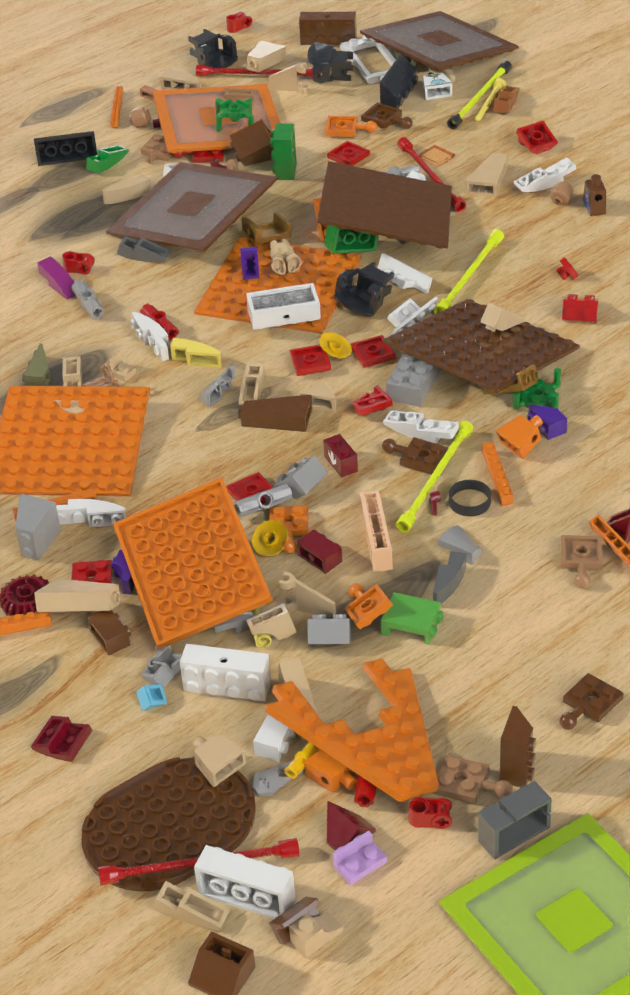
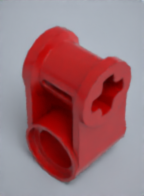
M244 12L228 15L226 17L227 31L235 33L249 28L253 20L250 16H246Z
M67 251L62 254L63 268L67 273L87 275L91 271V266L95 263V258L88 253Z
M416 797L409 803V823L417 828H448L452 825V817L450 816L452 803L446 798Z

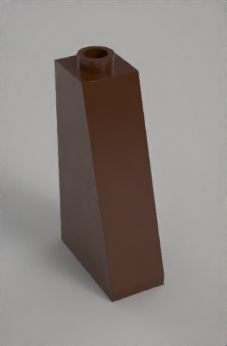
M312 395L244 401L242 408H239L238 418L241 419L242 427L306 432L313 409Z

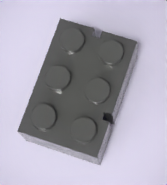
M533 781L528 785L521 786L512 794L503 796L498 804L494 803L484 807L478 812V842L494 859H497L549 829L552 798Z

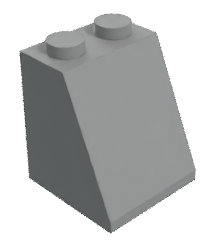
M22 493L19 496L15 529L21 556L39 561L61 531L55 502Z

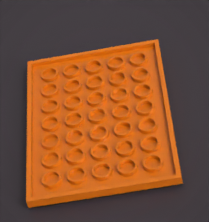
M222 477L113 523L159 650L164 646L174 644L273 601Z

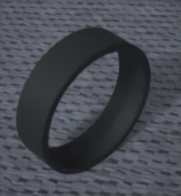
M462 480L455 483L449 490V506L459 515L478 516L490 508L491 490L481 481ZM471 489L484 493L488 499L477 506H463L456 503L452 497L459 491Z

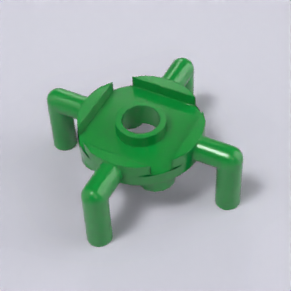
M217 98L215 100L216 131H222L223 118H229L231 121L237 122L245 117L248 119V126L253 124L252 99L248 98L244 101L236 99V102H231V99L224 101Z
M554 369V382L551 384H547L538 378V383L524 391L513 392L512 408L514 410L523 406L528 408L532 404L558 409L559 393L555 392V389L561 385V369Z

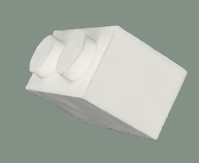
M268 714L253 740L255 755L279 762L282 755L287 753L291 738L294 739L297 733Z

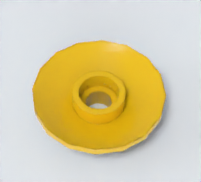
M324 333L319 339L322 349L333 357L347 358L352 352L349 342L336 333Z
M268 520L261 523L255 529L252 536V547L255 552L264 557H271L280 553L284 549L282 542L284 540L287 541L289 538L287 528L278 520Z

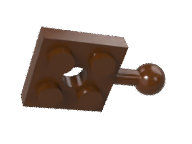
M378 102L361 115V121H374L381 128H387L393 122L401 124L404 129L411 128L413 124L412 119L409 117L399 118L402 116L401 109Z
M413 437L408 447L396 444L395 440L391 438L385 439L382 443V449L386 453L396 451L403 454L400 458L401 466L432 475L448 450L446 446Z
M587 673L563 696V702L574 708L571 713L566 712L562 714L559 723L562 728L571 730L576 726L577 718L582 714L600 722L623 699L624 693Z

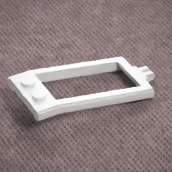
M365 36L361 39H350L348 42H343L340 45L342 51L351 52L375 46L391 66L396 60L383 44L377 43L375 40ZM355 53L353 54V59H350L369 85L380 82L388 71L370 74Z

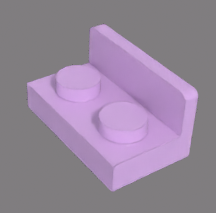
M370 831L358 835L353 841L339 847L333 853V868L350 886L387 862V856L373 842V836Z

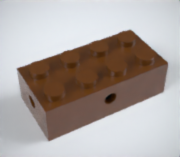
M356 11L300 12V45H312L315 42L327 45H341V43L348 42L350 39H357Z

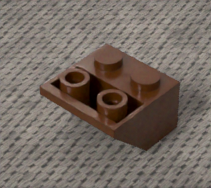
M211 931L198 950L188 985L208 995H237L256 967L254 950Z

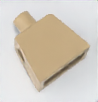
M219 734L214 735L209 740L199 736L193 742L195 764L213 787H216L246 764L245 749Z

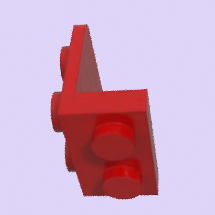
M568 294L563 299L562 320L597 322L598 299L595 298V295H585L584 298H578L577 294Z

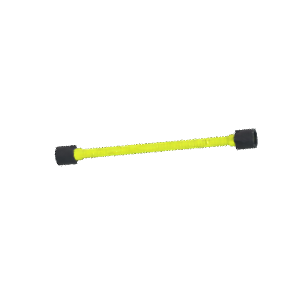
M504 60L497 67L495 75L458 114L452 115L448 119L447 125L450 129H457L463 122V116L489 90L495 80L512 69V64L509 61Z

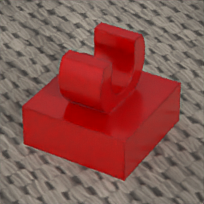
M565 257L560 260L563 266L559 267L556 271L563 280L567 279L569 274L573 280L579 276Z

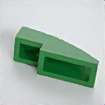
M120 145L98 149L97 155L87 157L86 169L95 173L103 172L123 159L129 152V149Z

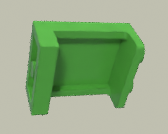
M393 592L390 599L393 606L383 614L381 619V635L390 636L392 629L423 635L425 637V644H430L432 637H436L438 623L441 624L444 612L441 611V602Z

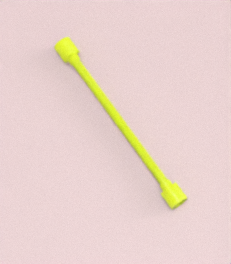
M495 229L492 231L487 240V245L447 298H443L435 306V314L452 306L451 302L486 255L503 240L504 234L501 230Z
M462 421L459 424L455 439L411 508L402 514L396 522V527L399 531L407 533L416 521L415 514L461 442L473 432L474 427L470 422Z

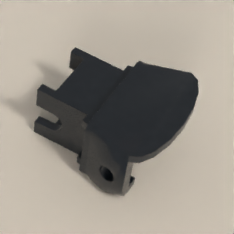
M204 29L202 34L188 37V41L195 46V49L189 48L190 55L198 59L199 65L222 69L233 65L238 60L236 42L230 35L214 34ZM218 38L222 39L223 49H219Z
M320 42L313 43L309 47L307 54L308 62L313 65V81L316 83H325L326 81L333 80L351 81V75H347V72L353 71V65L347 59H353L354 52L337 51L334 49V46Z
M374 262L362 269H347L337 278L334 299L352 312L372 317L382 306L384 297L391 293L392 286H386V284L394 278V273L388 274L376 268V263ZM358 274L357 286H352L353 276Z

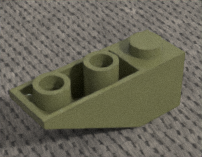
M42 343L34 351L26 371L22 374V381L25 383V386H49L51 382L49 366Z

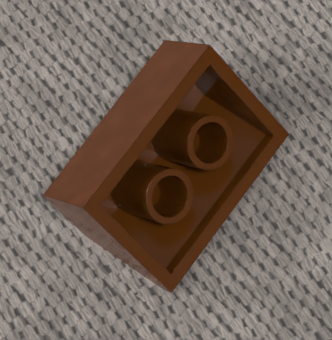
M512 706L501 736L500 781L506 780L512 786L521 787L527 785L528 781H532L535 768L532 766L536 753H533L536 738H533V727L517 706Z

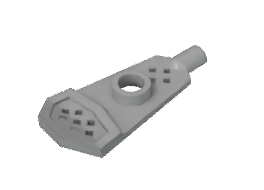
M293 760L254 775L252 790L258 797L271 796L282 786L293 780L284 771Z

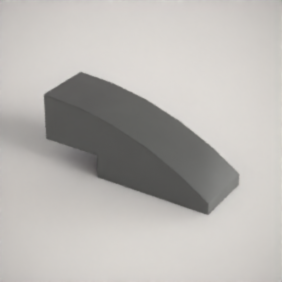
M125 236L119 244L117 254L136 261L164 262L171 250L142 237L139 241Z
M451 551L448 565L439 564L433 590V601L441 602L442 604L457 589L466 570V553Z

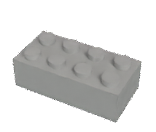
M403 353L386 383V394L393 402L421 407L441 368Z

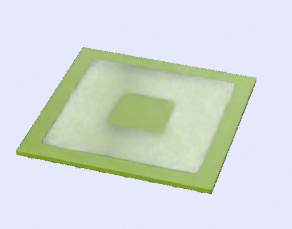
M589 813L584 814L439 900L441 907L518 995H630V855Z

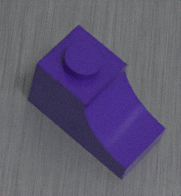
M257 247L240 248L243 280L260 278Z
M119 550L117 556L112 560V568L114 569L115 577L121 579L123 593L131 594L135 584L122 550Z

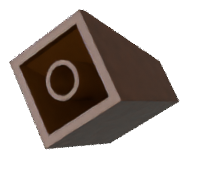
M262 119L230 135L232 140L230 145L233 150H236L235 157L244 166L272 160L273 147L270 145L272 132Z

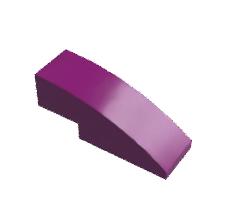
M50 256L37 262L39 274L48 280L51 288L67 300L76 296L72 291L74 280L53 257Z

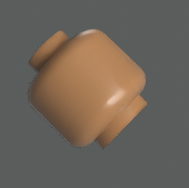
M144 107L132 110L129 117L130 124L136 128L147 126L150 120H152L149 110Z
M566 181L557 182L550 193V197L555 204L566 205L574 191L570 183Z

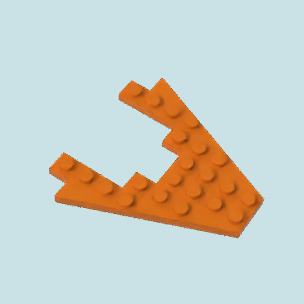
M382 658L364 663L363 670L392 706L380 709L378 716L386 726L354 734L344 719L324 724L293 681L273 686L272 693L278 699V702L266 705L265 712L397 801L402 802L437 791L439 782L410 668L393 672Z

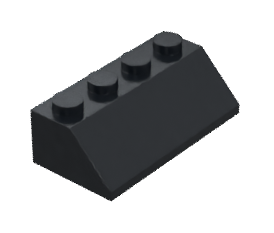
M401 54L379 82L380 103L398 109L403 105L404 100L407 99L413 87L418 83L417 70Z
M94 131L34 138L38 166L87 160V157L97 155Z

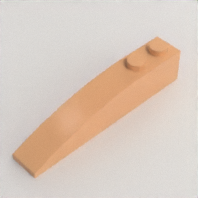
M379 491L361 492L360 500L373 572L393 570L392 548Z

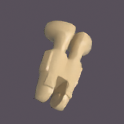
M282 239L281 243H277L276 240L271 241L270 256L272 259V270L280 275L285 274L286 262L289 273L296 272L300 268L302 261L300 256L295 254L286 239Z

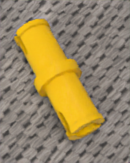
M308 742L302 751H298L294 756L295 759L284 769L285 774L291 779H296L297 775L305 768L304 761L320 749Z

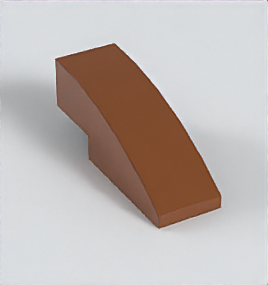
M505 86L499 90L498 97L494 100L493 112L509 113L516 101L520 88Z

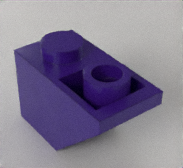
M532 404L528 406L527 419L531 420L535 415L542 419L543 424L538 429L540 434L547 440L567 433V418L557 408Z

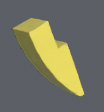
M173 338L170 346L172 360L187 361L189 366L222 367L221 352L197 341Z

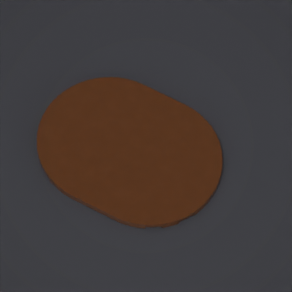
M194 756L193 758L180 759V757L168 759L139 773L100 797L84 820L81 844L85 859L97 876H99L98 867L117 865V868H129L148 864L153 865L154 863L159 864L160 862L161 864L162 862L168 863V861L174 862V860L180 861L181 859L182 861L183 859L189 860V858L195 859V857H200L206 845L214 848L219 847L227 852H233L242 844L253 827L256 815L254 793L250 783L239 770L216 787H213L196 766ZM192 866L191 868L183 867V869L177 868V870L171 869V871L162 870V872L156 871V873L150 872V874L124 877L125 879H119V883H112L111 885L131 891L161 890L165 881L177 885L194 876L195 869Z

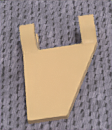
M299 63L270 75L269 89L297 91L301 94H307L309 89L308 83L298 85L297 72L306 73L307 63Z
M284 572V580L279 581L280 588L285 590L295 588L296 599L293 596L286 595L285 600L287 604L282 603L288 612L301 611L310 614H326V618H333V614H336L334 601L300 582L293 574Z

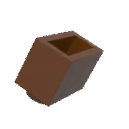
M112 610L99 611L87 617L90 632L108 656L130 646L129 637L131 632L127 625L121 623L117 613L114 614Z

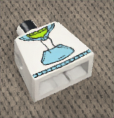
M430 72L423 76L425 100L452 96V82L444 73L434 74Z

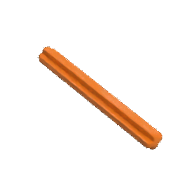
M122 86L115 87L110 126L112 128H117L119 124L123 97Z

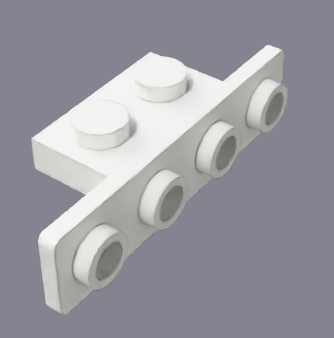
M385 253L381 254L378 269L388 274L394 273V278L389 283L397 284V287L400 289L414 287L424 293L429 292L433 280L432 277Z
M435 296L421 308L410 298L387 317L396 327L391 335L412 326L417 320L421 321L427 312L431 313L434 310L438 298Z

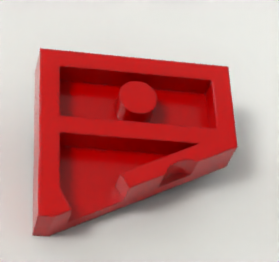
M377 385L373 387L374 392L371 394L366 392L361 398L353 401L352 407L359 416H367L372 412L382 411L393 406L392 399Z

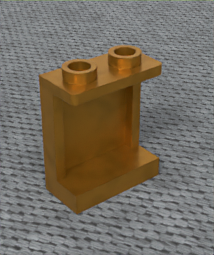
M277 212L273 213V221L255 224L248 217L242 218V234L255 245L291 238V223Z
M531 365L518 372V382L498 393L524 391L538 383L539 374L536 366ZM483 387L484 395L496 394V392Z

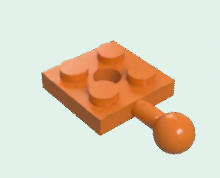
M328 115L325 136L350 138L355 137L356 130H366L369 133L377 130V124L374 121L358 124V116Z
M308 505L269 508V520H278L288 530L289 538L287 541L284 540L282 542V546H284L282 551L286 554L294 553L297 548V544L293 540L294 536H305L308 534Z
M355 583L349 587V595L356 600L344 609L361 630L363 627L369 626L379 615L386 613L393 604L377 584L365 592L361 584Z

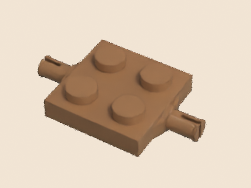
M154 134L141 148V154L149 156L146 159L148 164H152L156 159L169 161L173 156L172 153L167 152L164 136Z

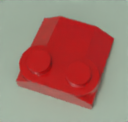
M544 121L516 130L519 144L526 146L531 153L539 154L549 151L558 144L557 139Z

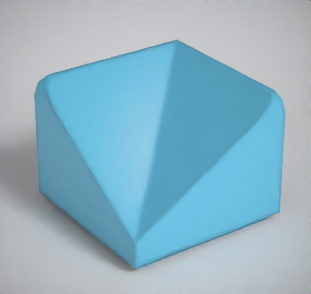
M162 684L145 685L136 691L142 710H149L167 704Z

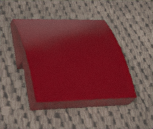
M51 716L31 745V748L45 756L72 762L93 730L89 724L72 723L69 717Z

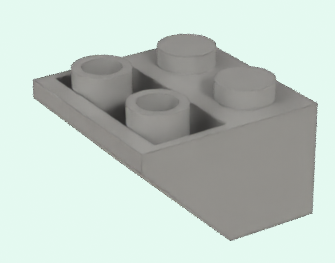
M315 455L308 459L304 457L298 463L294 462L287 468V473L277 477V483L273 488L287 484L291 489L292 498L298 499L306 495L328 472Z
M314 614L312 618L308 619V644H350L351 618H347L346 614H333V618H326V614Z

